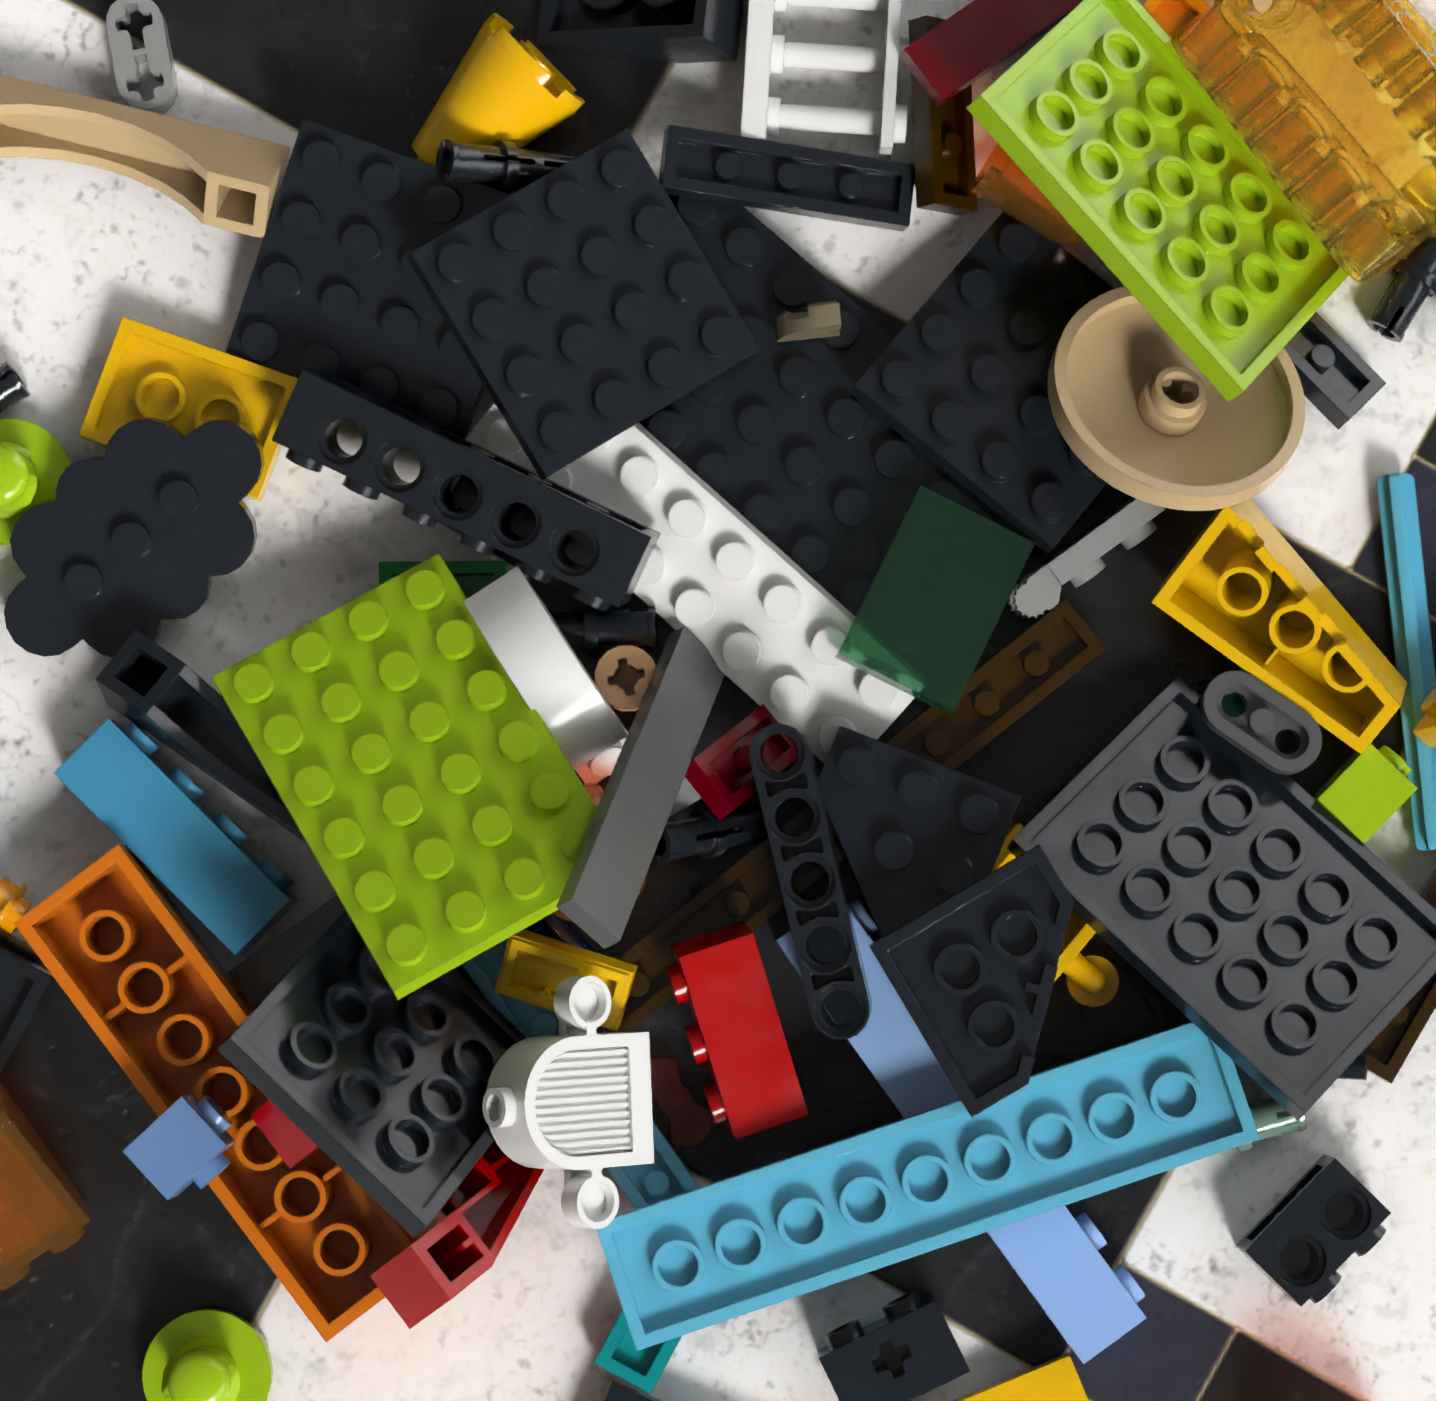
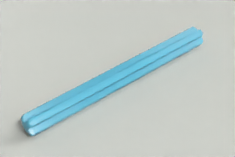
M1392 473L1379 477L1376 487L1395 668L1407 681L1400 707L1405 762L1411 769L1407 778L1418 788L1409 797L1413 840L1417 850L1428 851L1436 850V747L1429 748L1412 731L1426 714L1421 710V705L1431 691L1436 688V677L1415 478L1409 473Z

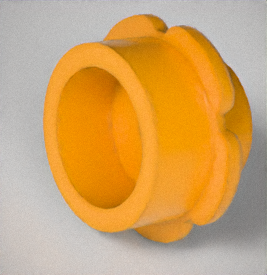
M3 877L0 880V930L2 929L9 935H12L17 929L14 922L28 913L33 903L23 897L27 889L25 883L17 886Z

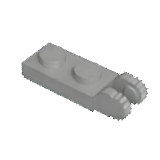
M1130 497L1019 579V584H1013L1014 587L1009 589L1010 593L1006 596L1008 597L1007 604L1011 607L1009 610L1014 611L1015 615H1020L1021 618H1025V616L1027 618L1032 616L1037 618L1039 614L1044 615L1043 611L1045 609L1050 610L1059 603L1061 586L1070 580L1075 588L1081 586L1106 567L1101 556L1121 542L1124 548L1129 550L1151 535L1157 529V526L1151 519L1164 511L1165 508Z

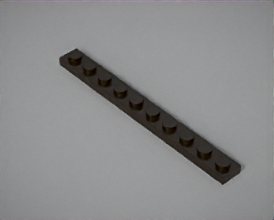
M1065 599L886 744L956 770L1103 652L1106 647L1068 600ZM808 805L783 825L782 828L792 835L807 833L814 821V812L811 806ZM827 812L840 863L847 856ZM769 838L618 958V960L637 965V970L620 1027L617 1031L599 1026L596 1029L597 1033L629 1032L673 997L665 967L676 964L670 945L742 921L754 932L785 907ZM815 862L800 864L793 876L796 890L800 894L824 876L827 871Z

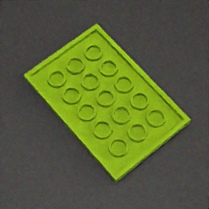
M1083 0L966 107L1228 402L1246 390L1364 259V256L1138 0Z
M439 553L212 676L218 691L397 1000L557 911L558 908L556 906L597 810L595 803L536 709L531 710L485 639L464 603L467 597Z

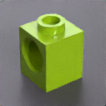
M1370 744L1362 755L1355 751L1312 797L1365 844L1418 788L1406 778L1411 769L1397 753L1385 745L1377 750Z

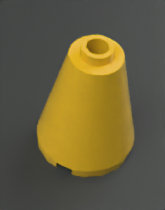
M493 13L484 22L411 146L418 155V159L436 165L438 148L441 142H445V139L482 145H492L497 140L512 141L516 144L517 148L521 149L575 114L585 101L574 94L576 91L574 86L529 40L518 42L510 34L514 26L499 14Z

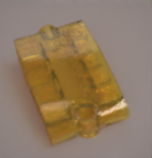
M1214 0L1171 38L1175 51L1333 259L1352 279L1357 282H1365L1379 278L1426 239L1436 237V31L1409 0H1273L1270 8L1263 14L1255 8L1253 0Z

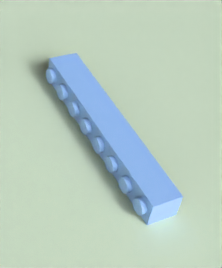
M855 898L849 903L871 994L872 1011L863 1030L858 1035L847 1039L904 1118L960 1100L870 949L869 945L873 941L869 936L876 932L878 928ZM820 926L811 932L808 939L809 949L818 960L832 962L843 955L845 941L842 934L833 927ZM789 930L775 941L802 977L791 930ZM836 990L829 993L824 1000V1009L835 1024L848 1025L855 1022L860 1015V1004L857 998L850 992ZM1062 1206L987 1232L1083 1364L1146 1319V1316L1136 1304L1145 1297L1144 1292L1123 1265L1114 1271L1111 1270L1098 1252L1107 1242L1085 1212L1074 1219L1066 1206Z

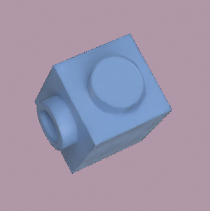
M191 1093L181 1096L126 1147L123 1153L157 1190L169 1200L178 1196L193 1181L200 1189L208 1185L231 1163L223 1153L236 1141L226 1131L232 1125L226 1113L208 1096L205 1095L198 1101Z

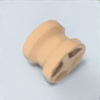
M631 645L618 646L607 651L598 661L595 670V685L611 708L621 712H635L639 709L656 665L644 650Z

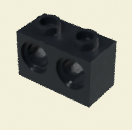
M1323 1154L1239 1241L1236 1247L1291 1301L1302 1307L1308 1299L1313 1303H1318L1335 1288L1342 1277L1336 1270L1354 1252L1361 1257L1380 1241L1386 1232L1381 1223L1391 1212L1336 1158ZM1347 1193L1354 1203V1215L1347 1225L1341 1228H1331L1325 1218L1326 1205L1333 1196ZM1295 1240H1303L1310 1251L1309 1263L1303 1271L1297 1274H1286L1280 1265V1254L1288 1243Z

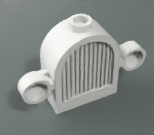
M571 976L564 979L558 985L554 994L553 1004L558 1018L559 1035L530 1037L511 1046L500 1057L491 1073L487 1091L483 1097L482 1110L495 1142L511 1160L529 1168L564 1170L565 1187L561 1196V1208L566 1220L575 1227L600 1229L608 1226L614 1220L619 1208L617 1188L609 1178L602 1175V1169L654 1163L649 1032L597 1033V1027L606 1021L611 1011L612 1000L610 991L605 982L596 976Z

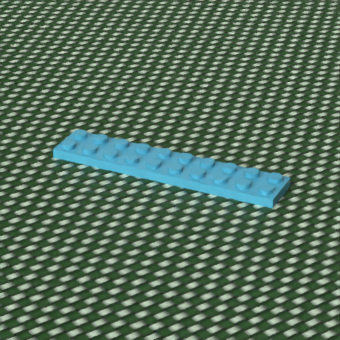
M1190 1021L1030 1076L1029 1084L972 1118L960 1099L617 1215L608 1226L597 1229L636 1351L1230 1150L1259 1140L1260 1137L1233 1060Z

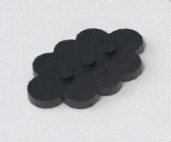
M155 417L136 418L117 429L108 441L105 457H86L68 466L59 477L56 488V500L43 501L26 510L13 526L10 539L12 556L20 570L26 575V578L8 596L4 611L6 629L14 642L28 653L45 657L60 655L84 639L89 646L101 655L113 658L135 630L154 641L160 633L163 619H182L197 612L209 597L212 576L227 575L240 568L255 548L258 536L256 521L248 506L242 501L261 479L265 464L263 448L255 434L242 423L228 419L210 420L202 424L185 437L179 429L166 420Z

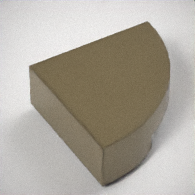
M836 300L809 304V307H807L808 312H782L774 319L776 342L840 336L842 324L839 302L836 303Z

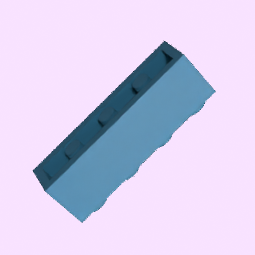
M108 719L54 774L234 955H245L298 901L287 890L294 883L293 879L268 855L259 862L242 845L249 838V835L226 812L222 810L214 817L197 800L204 793V790L189 774L178 765L169 772L152 755L159 748V745L146 731L140 728L133 720L124 727L120 722Z

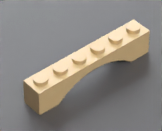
M0 74V158L29 157L54 159L108 170L130 177L160 191L185 207L202 224L261 239L264 238L289 163L290 146Z

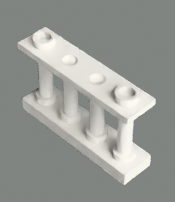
M749 0L741 136L766 140V135L779 136V130L879 135L878 159L891 160L893 143H905L907 127V105L896 104L902 0ZM787 6L885 11L884 48L785 42V35H772L774 11L786 12ZM783 68L883 73L881 110L781 104L780 97H769L770 73L783 74Z

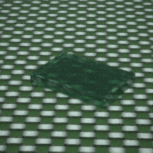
M920 485L835 657L951 715L960 701L1035 543Z

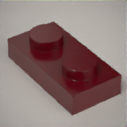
M764 704L702 751L689 764L685 775L686 779L719 821L757 792L750 762L749 748L754 736L762 728L771 724H780ZM785 734L772 736L765 743L763 749V758L766 764L777 772L784 770L799 756L796 742Z

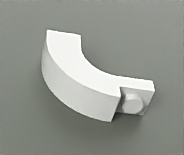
M517 566L466 599L464 603L529 708L537 710L573 770H576L587 787L590 788L612 774L629 732L579 661L541 598Z

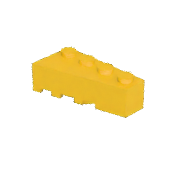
M1251 499L1234 506L1217 509L1163 580L1152 600V603L1249 674L1307 712L1318 724L1361 755L1401 707L1407 681Z

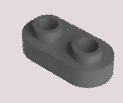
M1228 671L1215 677L1205 688L1201 697L1200 709L1207 726L1270 771L1282 775L1296 774L1310 766L1318 757L1322 747V734L1315 719L1256 677L1243 671ZM1228 695L1238 697L1244 706L1242 715L1239 717L1226 715L1221 707L1223 697ZM1288 732L1295 737L1297 748L1294 753L1284 754L1277 749L1275 745L1277 733Z

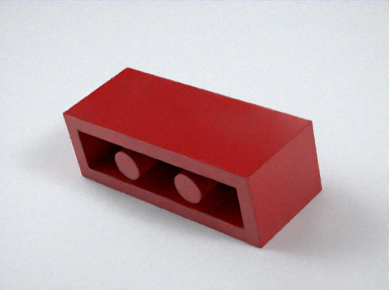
M742 921L670 945L676 964L665 967L676 1003L680 1004L687 1001L694 1024L684 1027V1032L695 1064L706 1062L713 1084L702 1089L714 1125L725 1122V1125L736 1140L809 1115L756 940L749 927Z

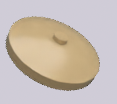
M1125 286L1099 295L1078 310L1062 332L1049 366L1047 386L1052 414L1063 438L1075 455L1099 478L1131 497L1156 506L1185 511H1209L1234 506L1255 497L1267 489L1283 472L1298 446L1305 422L1304 392L1297 370L1284 348L1244 392L1228 402Z

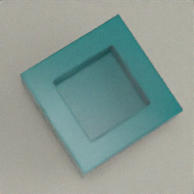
M622 1309L594 1363L651 1394L682 1336L636 1351Z

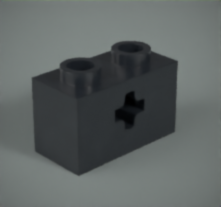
M917 1291L909 1292L884 1305L882 1310L886 1317L863 1328L859 1320L856 1319L830 1331L824 1336L827 1346L817 1350L819 1360L839 1401H912L970 1372L934 1296L930 1294L920 1299ZM889 1339L895 1348L906 1344L908 1346V1349L899 1355L902 1365L893 1370H890L886 1362H880L876 1365L872 1362L881 1355L878 1345L882 1341Z

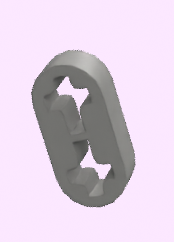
M116 0L110 6L106 15V30L119 94L127 106L165 114L174 105L178 96V83L164 16L152 0ZM133 12H140L145 21H152L151 25L143 27L142 34L145 48L136 49L135 42L128 30H121V27L130 24V14ZM147 62L155 80L163 82L162 86L154 88V99L145 101L139 91H132V87L140 85L142 81L139 64Z

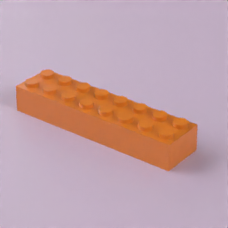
M118 844L14 922V925L158 1118L181 1096L191 1093L198 1101L205 1095L208 1096L229 1117L232 1125L226 1131L236 1142L223 1154L231 1163L208 1185L324 1341L328 1342L385 1298L384 1294L370 1275L410 1245L411 1242L393 1218L322 1149L318 1148L289 1169L250 1115L269 1099L217 1049L253 1009L143 862L126 845Z

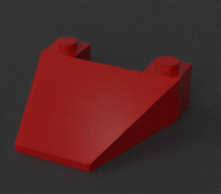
M270 1100L250 1115L289 1169L319 1148ZM494 1140L430 1224L415 1237H412L393 1218L411 1244L372 1273L370 1277L409 1329L446 1304L492 1267L544 1169L529 1168L514 1162L502 1152Z

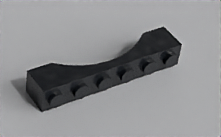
M135 630L95 679L107 704L130 721L133 720L144 731L306 843L223 697L187 664Z

